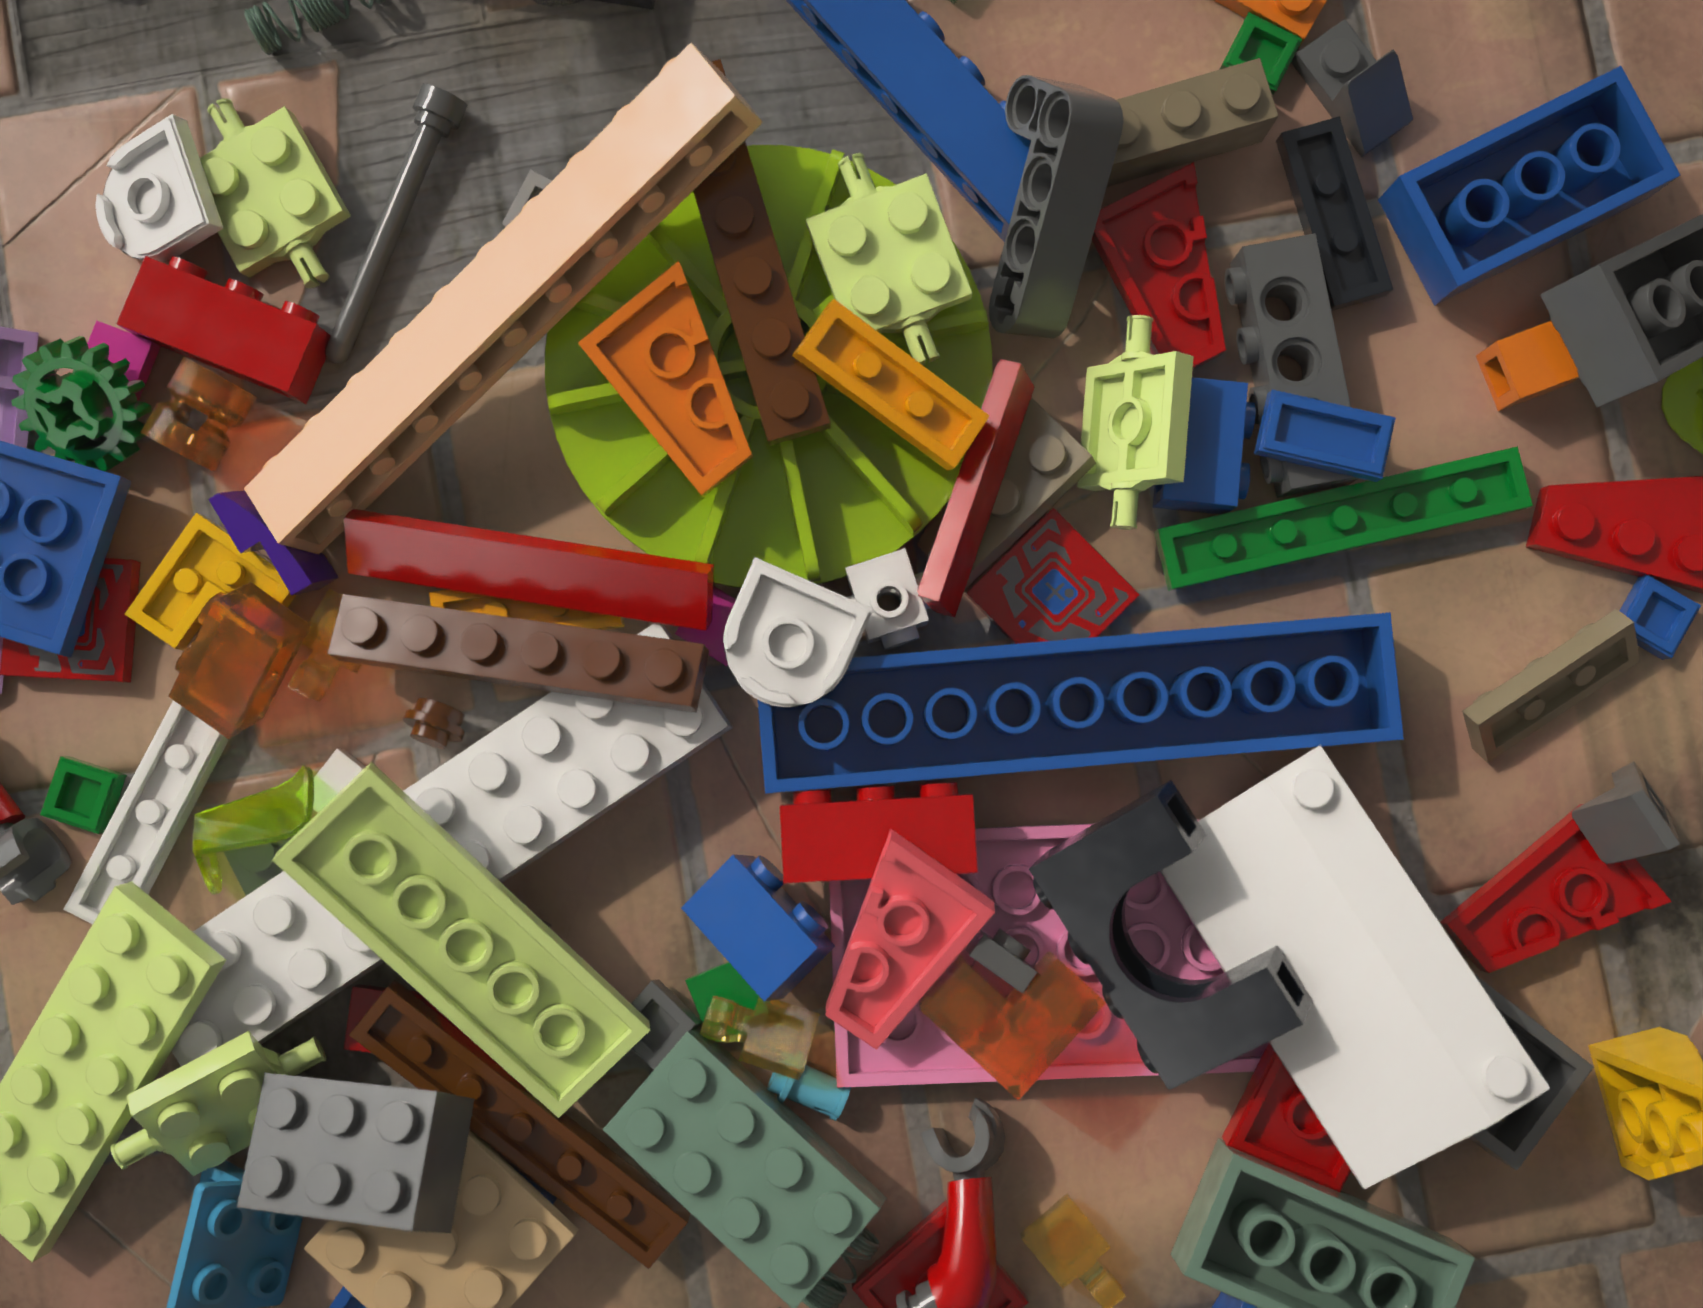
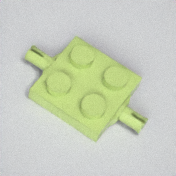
M223 98L217 100L216 102L219 107L212 103L207 111L212 116L224 139L214 150L202 156L200 160L223 225V229L218 231V234L240 273L250 278L275 262L292 260L306 288L319 286L320 284L317 279L323 283L326 282L329 275L325 272L315 254L313 246L318 243L326 231L348 219L351 215L296 116L284 106L258 123L244 126L231 99Z
M863 153L852 154V162L859 179L855 176L848 156L838 162V167L841 169L851 197L839 207L806 219V225L835 300L879 333L903 332L912 358L925 365L926 359L918 341L920 340L928 362L931 363L940 358V354L937 352L927 322L941 310L970 300L972 297L971 288L927 173L892 187L879 186L875 188Z
M1145 315L1127 317L1125 352L1122 355H1119L1108 364L1087 367L1081 445L1093 456L1096 464L1078 481L1077 487L1091 491H1114L1110 527L1123 530L1137 529L1140 492L1153 485L1184 482L1194 356L1177 351L1157 355L1150 354L1152 323L1154 319Z
M247 1031L127 1095L131 1116L144 1129L111 1145V1153L116 1164L119 1167L121 1166L122 1170H125L128 1166L158 1150L159 1152L172 1155L193 1176L208 1168L220 1165L228 1157L250 1146L264 1074L274 1073L296 1076L318 1063L326 1061V1054L320 1042L313 1036L310 1040L280 1055L262 1047L255 1037Z

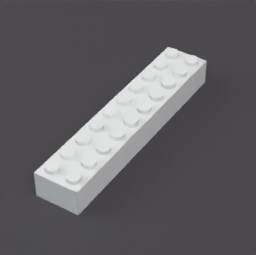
M654 623L637 634L674 640L668 629L661 623ZM704 683L697 713L550 692L405 789L404 792L492 875L503 883L733 727ZM283 871L193 931L224 957L226 962L172 1049V1053L179 1064L183 1066L247 1031L262 1045L384 963V961Z

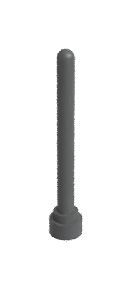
M422 84L414 102L413 109L417 112L414 123L418 125V128L325 348L326 357L332 363L342 364L350 357L441 137L448 138L451 129L458 130L468 107L463 100L439 87Z

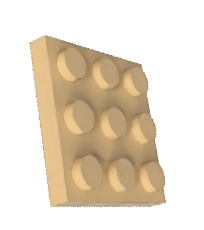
M469 1129L451 1233L407 1231L329 1220L303 1249L366 1308H510L569 1243L579 1229L488 1143Z

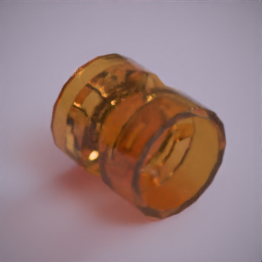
M183 357L167 385L172 395L171 400L156 404L140 433L215 472L231 445V441L226 433L229 427H241L257 397L207 368ZM193 408L208 416L198 431L187 425Z

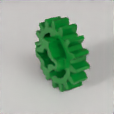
M78 336L67 342H64L61 338L39 347V351L27 355L21 360L27 370L14 375L12 382L23 389L24 394L12 399L11 402L12 406L26 410L28 418L23 420L19 427L21 431L35 430L39 435L34 445V449L37 452L51 447L55 450L54 457L68 461L75 460V463L91 468L98 467L102 471H107L140 450L136 442L149 435L150 429L144 423L138 421V418L150 413L152 408L151 405L145 402L137 401L135 393L143 389L145 384L143 380L129 381L124 375L130 365L126 358L113 364L108 360L109 345L101 343L89 349L85 337ZM60 368L73 369V373L69 372L62 376L56 374ZM102 435L107 437L106 441H90V438L94 440Z

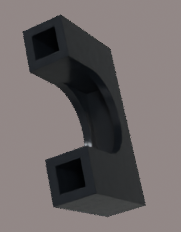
M1172 780L1046 851L1029 868L1034 877L1033 884L1039 899L1047 908L1056 911L1068 930V941L1072 951L1082 963L1090 965L1102 984V993L1107 1006L1116 1017L1125 1020L1137 1039V1049L1143 1063L1151 1072L1160 1075L1168 1090L1302 1026L1313 1003L1309 993L1278 945L1218 976L1202 980L1181 979L1168 975L1152 966L1134 946L1125 920V905L1130 888L1192 854L1207 835Z

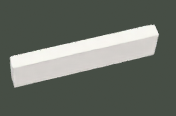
M179 688L63 910L93 924L115 886L132 881L146 894H149L239 722L240 715L189 689Z

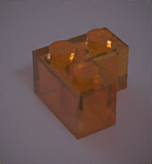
M1050 950L1033 967L1037 973L1023 994L1014 989L1008 996L1002 993L960 954L918 1001L920 1009L1019 1101L1106 1002Z

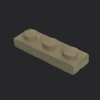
M1615 609L1597 622L1584 626L1573 638L1546 656L1530 662L1523 671L1493 691L1480 695L1472 705L1462 711L1472 749L1485 761L1490 762L1639 663L1640 657L1634 621L1618 609Z

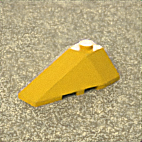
M1656 1027L1588 1045L1621 1167L1649 1181L1702 1166L1703 1061L1699 1051L1690 1041L1689 1037L1662 1027Z

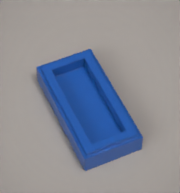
M1272 389L1267 393L1254 454L1378 482L1383 479L1396 417Z

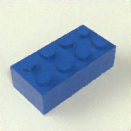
M1619 66L1400 175L1381 195L1378 201L1435 306L1647 200L1679 177L1680 173L1622 66Z

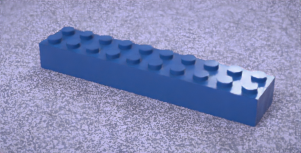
M1391 612L854 657L837 686L828 694L812 703L796 707H778L758 700L765 793L1318 747L1319 745L1322 747L1404 740Z

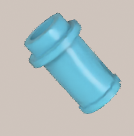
M795 1054L793 1058L781 1055L772 1072L767 1090L777 1094V1101L783 1103L787 1098L829 1116L830 1119L836 1121L844 1109L851 1087L837 1088V1078L801 1063V1055Z

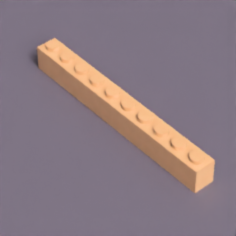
M692 43L677 57L668 61L661 69L659 75L630 104L621 108L614 116L613 121L584 150L575 154L569 160L566 168L539 195L530 199L522 208L521 213L492 241L485 244L479 250L477 256L448 285L441 288L434 295L432 301L404 329L398 331L391 338L389 344L362 371L351 377L346 387L320 413L310 418L305 424L304 429L278 455L268 460L263 466L262 471L244 488L278 544L320 554L344 531L343 518L352 509L365 510L763 123L725 75Z

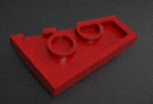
M1194 162L1100 209L1092 237V242L1131 315H1145L1154 319L1151 334V353L1157 355L1177 351L1194 356L1193 370L1221 356L1226 351L1215 282L1209 270L1205 246L1207 234L1203 215L1200 216L1196 193L1198 181Z
M1703 476L1562 484L1543 487L1539 489L1526 548L1637 577L1649 575L1663 584L1703 594Z
M1573 809L1440 921V924L1480 971L1490 973L1557 947L1559 942L1590 930H1601L1618 923L1619 919L1644 909L1652 910L1672 901L1636 858L1612 864L1604 863L1572 818Z

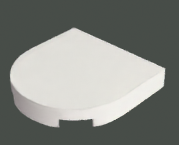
M171 114L121 146L106 166L112 169L108 175L103 195L97 194L96 197L97 219L100 229L109 244L120 249L126 255L142 261L147 256L157 261L165 262L170 260L172 256H179L223 229L187 120Z
M755 557L725 626L723 642L729 669L740 686L748 694L761 702L778 707H796L812 703L833 690L843 678L874 609Z

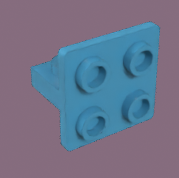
M225 1160L218 1166L204 1170L201 1174L200 1182L194 1190L166 1308H260L281 1304L284 1299L303 1216L238 1208L237 1204L244 1169Z

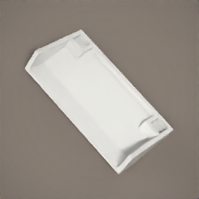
M1321 745L1199 820V824L1207 835L1195 851L1160 871L1224 972L1278 945L1313 1000L1304 1024L1269 1041V1043L1362 1188L1366 1189L1495 1124L1550 1089Z

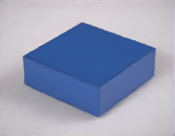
M1644 575L1637 578L1619 611L1634 621L1638 646L1665 660L1672 659L1701 605L1651 576Z

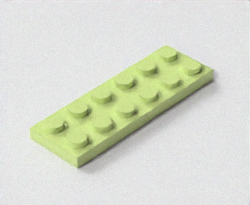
M372 762L275 854L272 860L558 1118L650 1031V1022L643 1014Z
M132 881L115 886L0 1083V1234L31 1262L50 1253L110 1154L111 1145L117 1142L132 1117L127 1095L154 1081L226 962L224 957Z

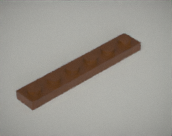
M721 59L711 61L725 75ZM744 141L693 190L766 438L769 446L830 429L831 423L816 373L792 356L805 337L746 141Z
M343 594L328 655L344 662L697 713L709 650L701 643Z
M396 980L386 988L349 1034L417 1089L438 1091L475 1099L469 1128L472 1132L646 1268L650 1269L687 1225L691 1213L684 1206L564 1113L559 1118L554 1115L476 1043Z

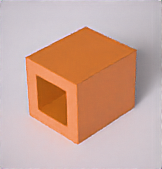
M1551 321L1498 340L1476 355L1498 412L1565 387L1579 379L1578 369L1560 333L1555 329Z

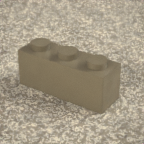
M1258 58L1117 99L1116 101L1120 103L1123 111V128L1107 187L1262 142L1278 118V113L1261 59Z

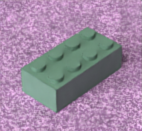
M702 1027L687 1031L603 1128L606 1134L790 1308L798 1307L881 1209L887 1199L883 1193L785 1103L777 1101V1096L767 1090V1087L713 1037L709 1039Z
M1220 1138L1217 1139L1170 1254L1184 1276L1258 1308H1455L1475 1257L1445 1235L1343 1191L1337 1192L1227 1146L1224 1140Z

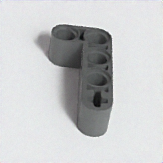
M1022 75L1010 87L1006 99L1005 116L1008 127L1014 133L1030 139L1031 144L990 296L989 318L992 327L1000 333L1054 339L1062 334L1070 319L1121 138L1123 111L1120 103L1114 98L1081 85L1031 75Z

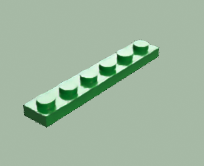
M1517 446L1386 476L1378 482H1360L1157 529L1154 535L1167 589L1172 591L1520 511L1532 507L1533 504Z

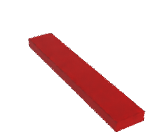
M352 509L343 518L348 574L704 631L708 629L712 622L714 564Z

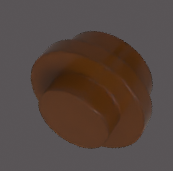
M418 698L414 709L406 710L403 721L413 728L410 734L413 739L435 748L445 749L448 741L462 742L465 731L461 728L465 715L447 704L432 699Z

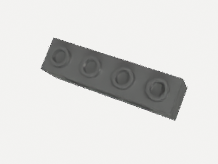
M1316 233L1242 246L1231 261L1230 268L1225 271V288L1230 304H1238L1242 328L1237 330V349L1241 362L1244 365L1250 364L1254 387L1249 389L1248 401L1255 403V424L1261 423L1267 393L1272 389L1351 407ZM1275 297L1284 301L1290 310V320L1280 321L1273 318L1266 310L1265 298ZM1279 356H1289L1299 363L1302 369L1301 381H1291L1281 375L1277 366ZM1260 456L1264 479L1267 484L1274 483L1276 498L1346 486L1359 479Z

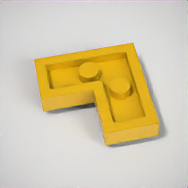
M196 512L130 605L125 615L174 649L185 650L217 603L258 631L270 634L296 595L292 596L272 561L257 551L240 553L227 530L208 517Z

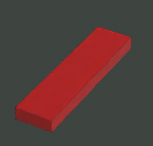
M1000 359L999 363L997 362L981 408L990 417L965 453L917 593L934 612L955 618L1035 388L1021 363Z

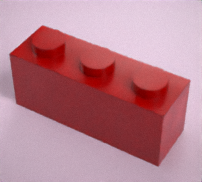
M145 256L116 324L134 335L153 341L162 348L307 405L326 360L325 348L331 336L317 324L320 318L318 314L289 301H284L281 309L261 302L264 296L262 292L234 279L228 278L225 287L205 280L208 274L205 269L179 257L172 256L167 265Z
M958 782L920 784V797L895 798L894 786L856 788L857 800L831 802V789L793 791V804H782L779 806L783 883L872 879L890 829L953 873H978L973 795L958 794Z

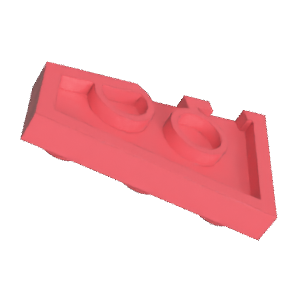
M890 829L828 996L825 1016L877 1050L994 915V901Z

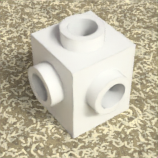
M905 548L845 568L852 595L847 596V598L874 609L864 630L868 644L881 640L884 650L920 638L917 628L927 625L929 618L926 610L931 608L917 593L924 572L914 575ZM883 595H893L898 599L900 606L894 611H885L879 607L877 600Z

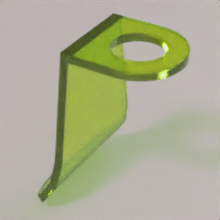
M303 765L291 779L276 787L194 814L192 852L204 882L212 895L219 894L222 891V877L216 852L279 842L295 836L311 820L314 803V777L310 767Z

